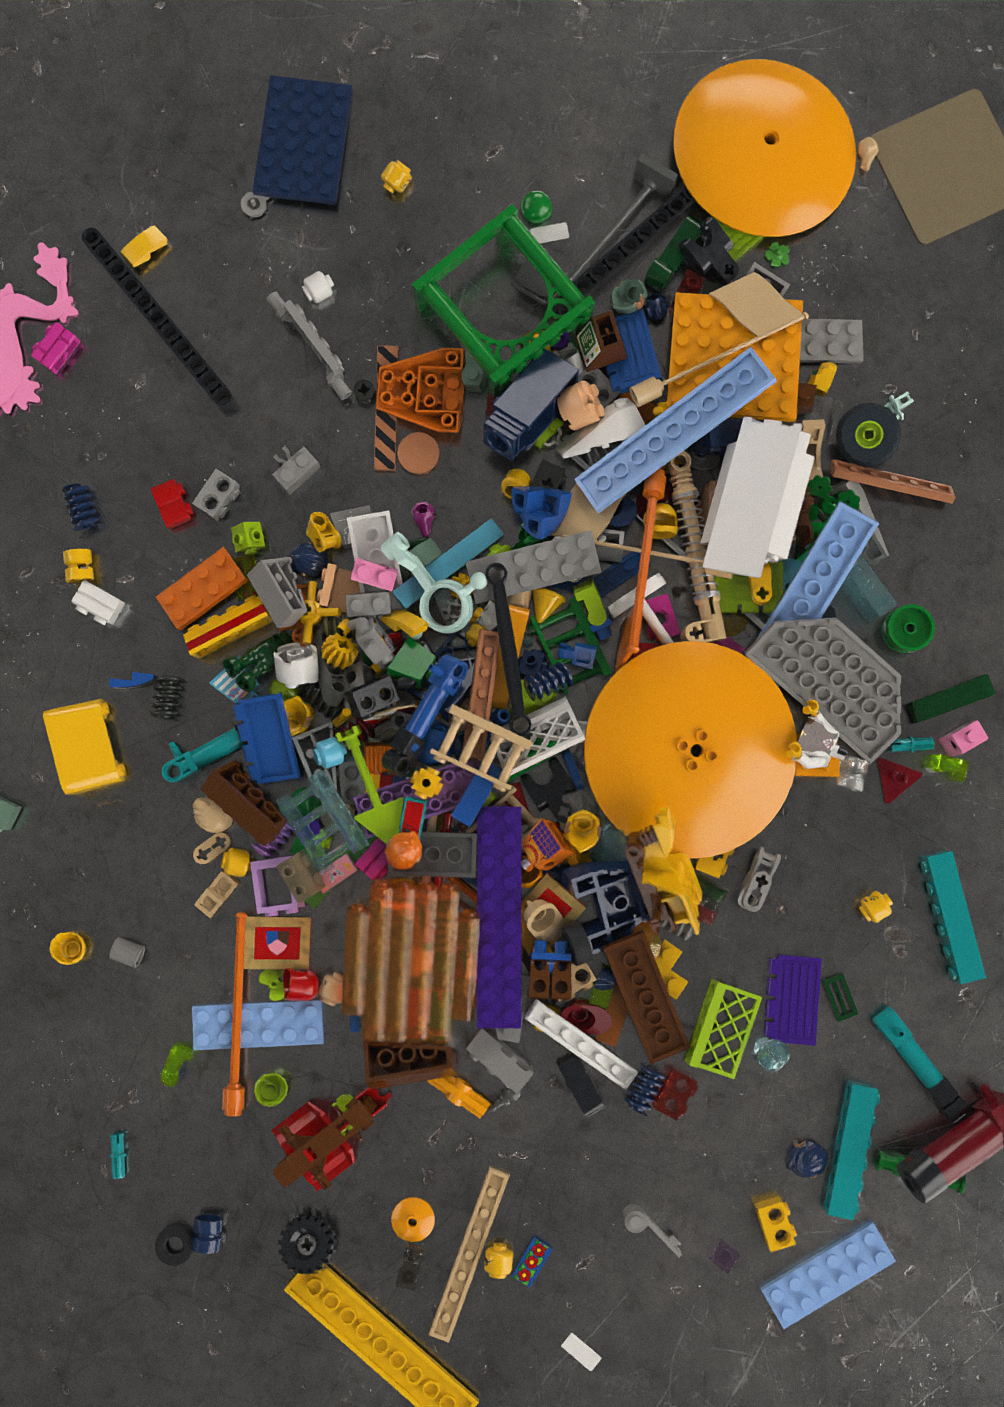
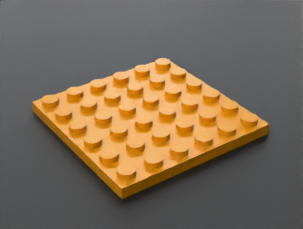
M676 292L669 378L745 343L756 336L743 327L720 302L709 296V294ZM785 299L803 313V300ZM802 320L668 383L667 403L669 408L748 348L752 347L777 382L728 418L743 419L744 417H752L756 420L767 419L795 422L797 417Z

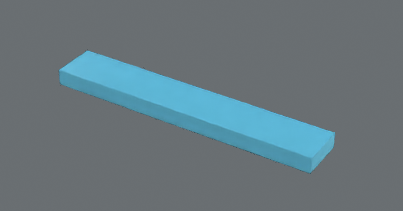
M491 518L425 568L435 582L448 579L466 565L465 562L476 558L504 537L505 534ZM413 576L395 589L392 595L406 610L421 599L425 590L416 577Z

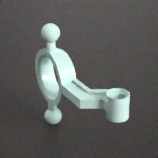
M396 532L380 546L388 559L392 561L396 559L400 565L410 570L425 590L420 599L419 609L422 619L429 623L428 626L430 628L447 634L457 632L468 624L473 613V601L470 593L475 589H483L487 585L488 580L485 574L481 572L474 573L470 578V583L466 586L449 579L435 582L419 558L407 550L410 547L409 542L400 532ZM440 588L453 590L461 600V615L450 626L437 623L429 612V600L432 594ZM423 632L411 638H413L414 640H418L421 638Z

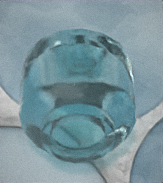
M776 1039L766 1041L757 1052L759 1064L769 1072L779 1071L788 1062L790 1057L786 1044Z

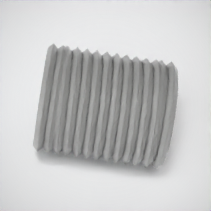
M118 937L111 948L109 957L114 961L116 960L136 968L143 957L145 947Z

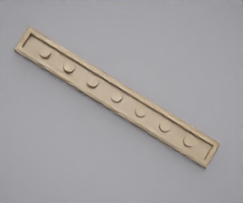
M489 1166L429 1330V1335L448 1343L451 1339L510 1173Z

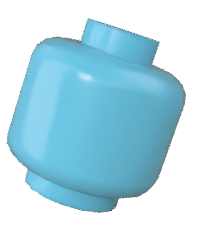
M334 737L317 742L315 749H313V756L317 765H321L325 769L342 764L344 755L347 754L345 744L338 742V739Z

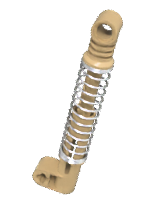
M682 451L666 463V469L672 477V487H675L673 488L672 501L675 502L673 505L680 504L681 510L675 512H682L683 518H679L677 521H684V526L678 528L679 530L685 529L686 534L680 536L681 538L687 537L688 540L687 543L682 544V546L689 545L684 554H687L689 558L704 560L707 546L700 544L702 539L701 535H703L701 531L704 530L705 525L699 524L704 521V517L697 516L703 510L695 508L701 504V501L694 500L699 496L698 488L691 484L693 482L691 478L692 473H690L691 457L686 451ZM674 459L680 460L683 467H677ZM689 562L690 568H687V570L691 572L689 578H692L693 584L691 587L694 586L695 590L692 594L696 595L693 599L695 605L698 606L701 621L685 626L680 633L682 642L700 641L711 643L727 639L719 604L721 594L720 591L716 590L718 583L714 581L717 576L705 574L706 570L702 569V564ZM703 628L705 640L703 638V634L694 637L690 636V632L692 631L693 633L702 630Z

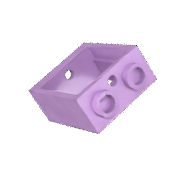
M291 856L250 862L257 914L265 913V917L278 915V911L285 910L286 914L299 912L298 908L305 907V900L298 903L292 892V903L267 907L262 869L277 867L278 864Z

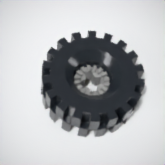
M303 1215L301 1218L296 1217L292 1219V1223L288 1222L285 1225L287 1227L286 1231L282 1230L280 1233L283 1236L282 1240H278V1245H281L278 1253L283 1256L281 1259L282 1263L287 1264L289 1270L298 1274H317L319 1270H325L327 1268L325 1265L331 1264L333 1261L331 1256L336 1254L334 1245H337V1240H334L333 1237L336 1234L330 1229L331 1225L324 1222L325 1220L314 1216ZM307 1239L313 1242L309 1252L308 1249L303 1247L307 1243Z

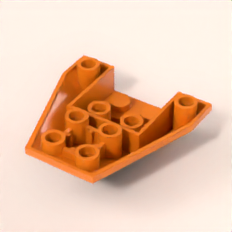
M441 348L379 367L376 409L436 432L459 433L464 416L466 388L462 381V372L465 366L464 348Z

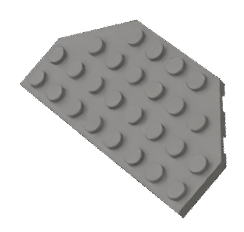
M837 617L774 621L744 652L749 659L764 670L803 706L808 705L807 701L816 700L819 704L818 711L839 733V737L869 764L901 735L900 673Z

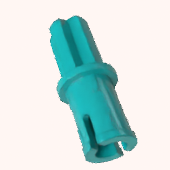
M910 736L909 738L896 739L890 745L892 746L890 751H910V753H914L917 750H933L935 743L932 737L913 738V736Z
M114 1133L110 1134L111 1154L109 1158H111L112 1178L120 1179L125 1177L124 1156L127 1153L124 1152V1133H117V1135Z

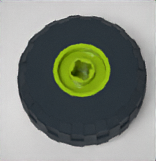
M864 403L848 410L839 421L836 430V444L841 455L848 462L862 467H875L888 461L897 451L901 440V427L897 417L890 409L876 403Z

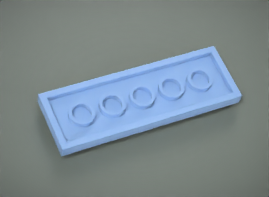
M320 999L242 1003L240 1048L324 1044L323 1002ZM233 1004L192 1006L193 1050L231 1049Z
M870 1221L760 1287L783 1329L896 1261L874 1223Z

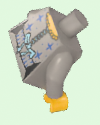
M374 616L368 619L360 617L348 620L345 618L337 626V628L344 631L342 634L345 636L351 630L356 631L357 643L374 663L369 668L375 671V677L386 671L395 658L392 652L398 647Z

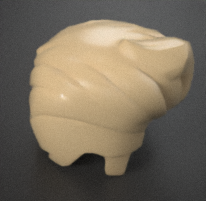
M207 796L199 797L194 801L192 807L194 808L195 822L205 831L220 833L232 826L233 818L224 813Z

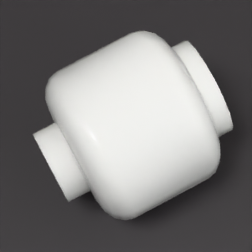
M317 271L304 279L302 289L309 301L313 300L315 303H320L332 296L331 287L334 286V283L329 274L324 276L321 271Z

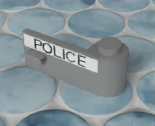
M629 1204L623 1210V1220L630 1232L640 1233L649 1226L678 1257L682 1255L678 1244L681 1245V1242L673 1234L669 1237L639 1205Z

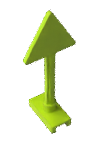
M357 725L344 733L343 731L336 733L338 742L345 741L348 750L351 749L373 804V809L356 815L354 819L387 844L390 838L399 833L404 798L401 797L382 804L359 747L361 744L357 736L362 731L360 726Z

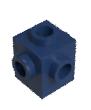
M524 649L523 655L518 659L522 680H524L526 675H532L534 672H539L541 669L549 667L545 653L537 649H532L531 651Z

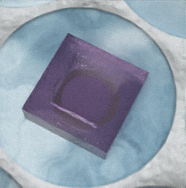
M721 1241L709 1259L722 1270L729 1273L741 1255Z

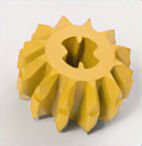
M336 632L335 635H329L321 646L322 658L327 660V664H332L334 669L337 666L342 670L345 667L350 668L358 656L357 644L352 643L353 638L348 639L345 635L340 636Z

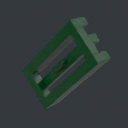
M843 973L821 980L838 1022L859 1015ZM837 980H840L851 1012L849 1013L837 985ZM829 983H832L835 994L842 1009L843 1015H840Z

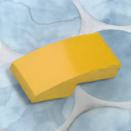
M153 225L131 240L120 251V254L134 268L150 260V253L167 245V238Z
M396 609L391 614L381 616V621L396 632L402 629L411 637L426 631L429 624L419 616L404 610Z

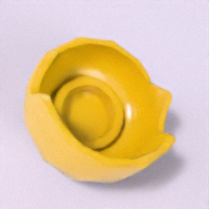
M65 932L57 934L51 940L49 950L51 957L58 963L71 965L78 963L85 956L86 944L84 938L77 933Z

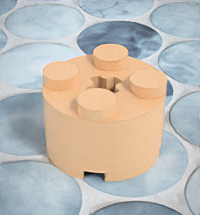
M580 381L563 389L560 393L561 396L557 398L558 409L563 420H568L571 423L568 427L574 431L593 424L605 416V410L598 399L599 391L595 384L590 385L586 381Z

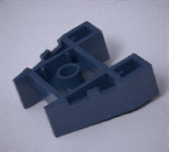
M629 861L583 862L563 869L567 889L575 899L593 893L599 918L582 924L589 939L593 955L604 951L602 946L614 942L624 935L628 936L633 932L632 929L650 919L645 902H642L641 893Z

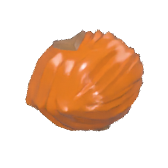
M401 832L389 839L384 851L388 863L395 869L406 870L410 869L416 862H419L422 857V844L416 832Z

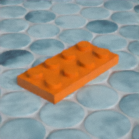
M222 547L157 595L156 598L175 627L181 631L248 582V579L227 549Z

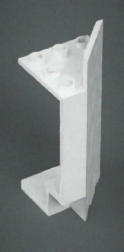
M752 417L743 418L737 442L727 445L700 544L707 546V552L702 567L761 578L764 564H767L769 561L778 562V560L787 559L815 458L806 454L811 435L801 431L802 424L794 423L792 426L782 424V421L764 419L763 423Z

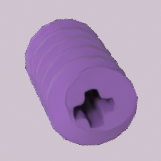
M284 815L283 817L287 820V823L274 841L265 846H262L260 843L258 845L250 844L254 850L266 859L276 856L273 850H281L279 843L286 844L287 841L284 836H292L289 829L297 830V826Z

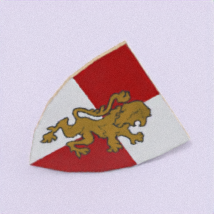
M396 701L393 703L392 708L384 711L379 709L375 711L376 714L374 716L363 719V721L370 724H380L390 719L397 711L411 714L416 708V704L399 707Z

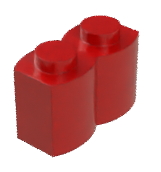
M171 479L150 488L168 529L193 520L191 514L194 511L190 502H185L183 495L186 492L181 482L177 483L175 479Z

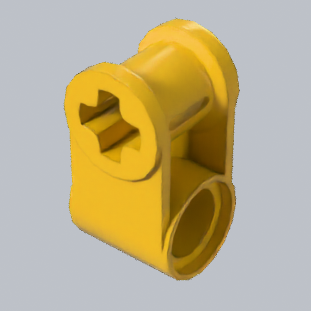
M321 512L312 513L306 534L316 550L324 552L328 548H340L342 543L341 536L328 517Z
M770 563L764 564L761 578L748 576L751 598L758 606L766 605L772 597ZM760 590H763V593L767 594L764 599H761L760 596H757Z

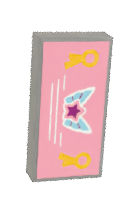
M345 853L318 872L326 887L320 890L322 895L359 871L348 853Z

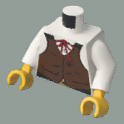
M816 700L807 701L808 705L804 706L802 711L804 714H811V717L807 718L798 743L793 742L787 745L791 750L786 752V756L800 763L806 769L827 767L831 756L844 761L848 748L836 745L839 733L818 711V702Z

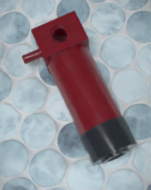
M987 1084L982 1085L980 1090L985 1097L971 1106L974 1112L973 1115L897 1164V1170L902 1181L918 1201L927 1203L947 1189L949 1185L1004 1148V1093L992 1092Z

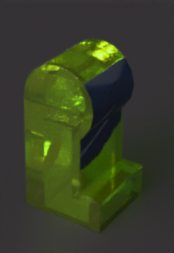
M602 964L596 976L595 985L592 987L588 997V1003L608 1009L616 978L611 967Z
M178 1042L172 1045L160 1077L163 1085L173 1087L181 1081L184 1064L186 1061H191L194 1058L196 1050Z

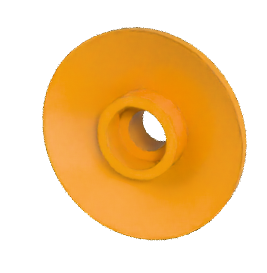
M409 1197L400 1201L395 1206L391 1217L392 1227L396 1235L408 1242H418L425 1239L431 1233L435 1222L431 1206L425 1200L417 1197ZM413 1218L417 1221V1223L415 1225H410L408 1222L409 1219Z

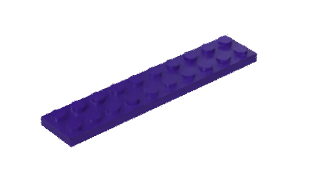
M481 807L477 814V1028H521V807Z

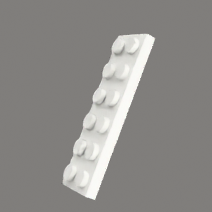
M389 510L348 517L347 523L354 560L356 561L358 557L366 561L398 569L393 587L394 591L403 584L399 563L396 559L393 561L388 559L380 547L394 535ZM359 582L361 593L385 591V589ZM389 591L391 612L396 609L404 610L392 595L393 591ZM386 614L375 615L387 634L401 633L402 639L408 638L406 632L402 629L395 632L381 621V616Z

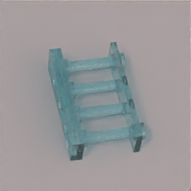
M860 554L840 587L867 623H870L878 616L882 617L897 606L898 603Z
M324 770L309 777L307 780L310 783V787L294 798H291L290 794L276 800L279 810L287 818L311 857L314 867L321 875L335 868L331 861L349 849L355 854L370 845ZM316 793L322 805L303 817L297 805ZM328 812L333 820V824L314 835L308 824ZM340 831L345 842L326 854L320 842L335 832Z

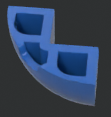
M512 487L513 508L516 514H520L524 522L522 527L531 536L539 540L552 534L561 524L567 513L572 493L544 487Z

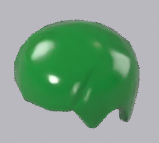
M538 190L531 191L523 197L520 209L524 219L533 224L543 223L550 217L552 203L544 192Z

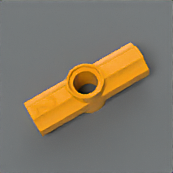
M450 1076L427 1080L429 1084L443 1092L449 1101L459 1107H464L479 1119L485 1114L491 1104L488 1099L474 1091L473 1087L460 1077Z

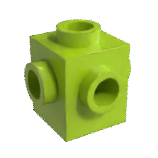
M242 522L231 528L236 553L245 552V555H253L258 553L257 550L265 547L260 522Z

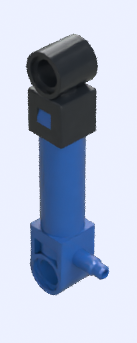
M446 654L441 657L437 665H429V670L432 674L428 682L431 685L405 729L400 727L390 746L394 749H389L383 755L381 763L386 770L398 777H404L410 772L412 768L411 759L416 760L425 746L426 741L423 738L449 695L454 696L468 672L466 662Z

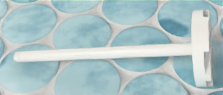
M660 573L647 580L645 598L666 584ZM636 588L606 608L612 619L634 606ZM644 598L643 617L662 645L674 643Z

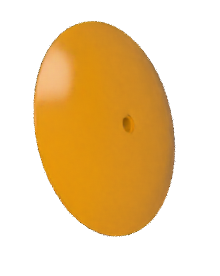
M751 59L730 63L714 70L700 80L687 95L675 123L674 155L678 171L687 190L709 215L726 226L743 233L764 237H781L800 233L814 227L826 219L839 206L846 196L854 176L856 144L853 129L843 107L830 90L819 80L807 72L786 63L765 59Z

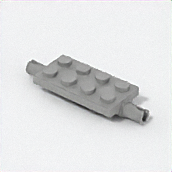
M277 291L271 293L266 300L276 311L277 318L294 324L326 367L328 386H332L341 400L348 398L352 391L343 381L345 378L342 372L345 370L336 354L332 355L329 349L330 346L323 337L320 338L314 324L310 320L307 322L304 316L305 313L298 303L294 305L291 300L284 302Z

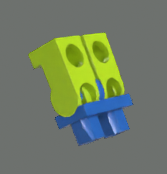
M593 578L573 586L577 602L583 600L587 607V615L592 632L597 631L600 640L612 636L610 627L612 624L611 616L605 610L604 603Z

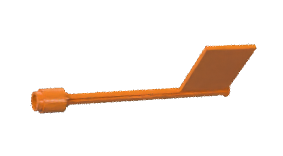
M658 469L644 480L643 496L648 500L635 601L634 606L621 625L615 673L625 665L632 653H638L640 650L638 644L657 501L664 498L666 476L662 469Z

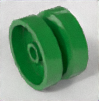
M915 604L903 605L888 613L883 619L880 628L881 638L885 645L893 652L907 654L926 647L933 639L935 633L934 619L930 612L922 606Z

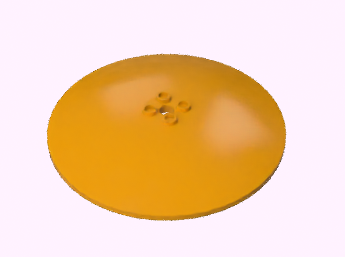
M700 641L669 643L645 651L631 659L602 688L594 702L586 725V740H584L585 770L589 786L600 809L608 820L627 837L631 832H640L641 829L644 831L645 827L649 829L650 825H657L655 815L660 814V808L669 807L671 815L675 820V836L673 848L668 854L685 853L689 858L711 857L726 853L748 842L760 833L778 813L787 798L796 771L797 762L786 756V752L791 750L787 745L797 742L796 728L792 713L782 692L772 678L751 659L737 651L714 643ZM694 744H698L701 747V753L697 757H694L690 751Z

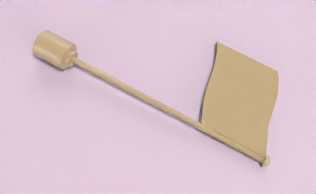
M755 272L709 293V296L720 302L743 327L756 337L663 382L660 379L656 380L653 376L630 387L629 391L635 405L640 407L661 397L664 385L803 319L807 320L809 317L808 313H801L789 304L766 279Z
M576 483L570 491L572 493L571 501L563 521L549 536L566 537L591 530L596 545L641 553L640 548L597 540L609 525L625 494L598 514ZM656 551L650 552V555L702 564V566L704 560ZM702 567V569L706 570L705 574L732 579L733 573Z

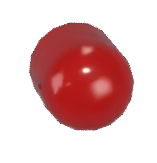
M286 968L283 972L285 1000L310 1001L314 999L319 988V980L315 972L311 970L302 972Z

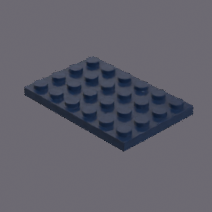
M270 75L252 190L253 195L336 205L353 93L352 85Z

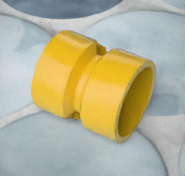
M90 549L63 551L64 564L68 567L65 569V580L67 583H82L84 580L87 582L94 581L93 568L89 566L92 563Z

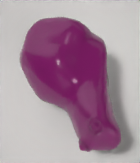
M419 502L412 508L411 515L418 525L421 535L428 537L431 533V524L435 510L428 502Z

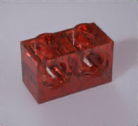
M671 1066L667 1074L668 1078L664 1079V1085L660 1087V1093L656 1095L652 1106L654 1109L677 1121L679 1116H684L688 1108L686 1103L689 1097L693 1098L698 1086L694 1077ZM679 1080L687 1081L684 1089L676 1088V1083ZM670 1099H675L677 1101L676 1106L672 1109L666 1108V1102Z

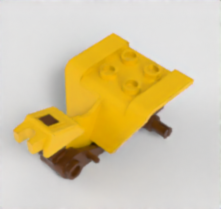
M669 807L660 808V814L655 815L657 825H650L649 829L645 827L644 831L641 829L640 832L634 831L629 833L626 840L625 853L650 915V924L655 936L659 935L660 921L669 920L673 931H677L678 924L690 923L695 934L698 935L700 924L697 916H699L697 905L702 901V890L689 856L685 853L668 854L673 848L675 820L671 815Z

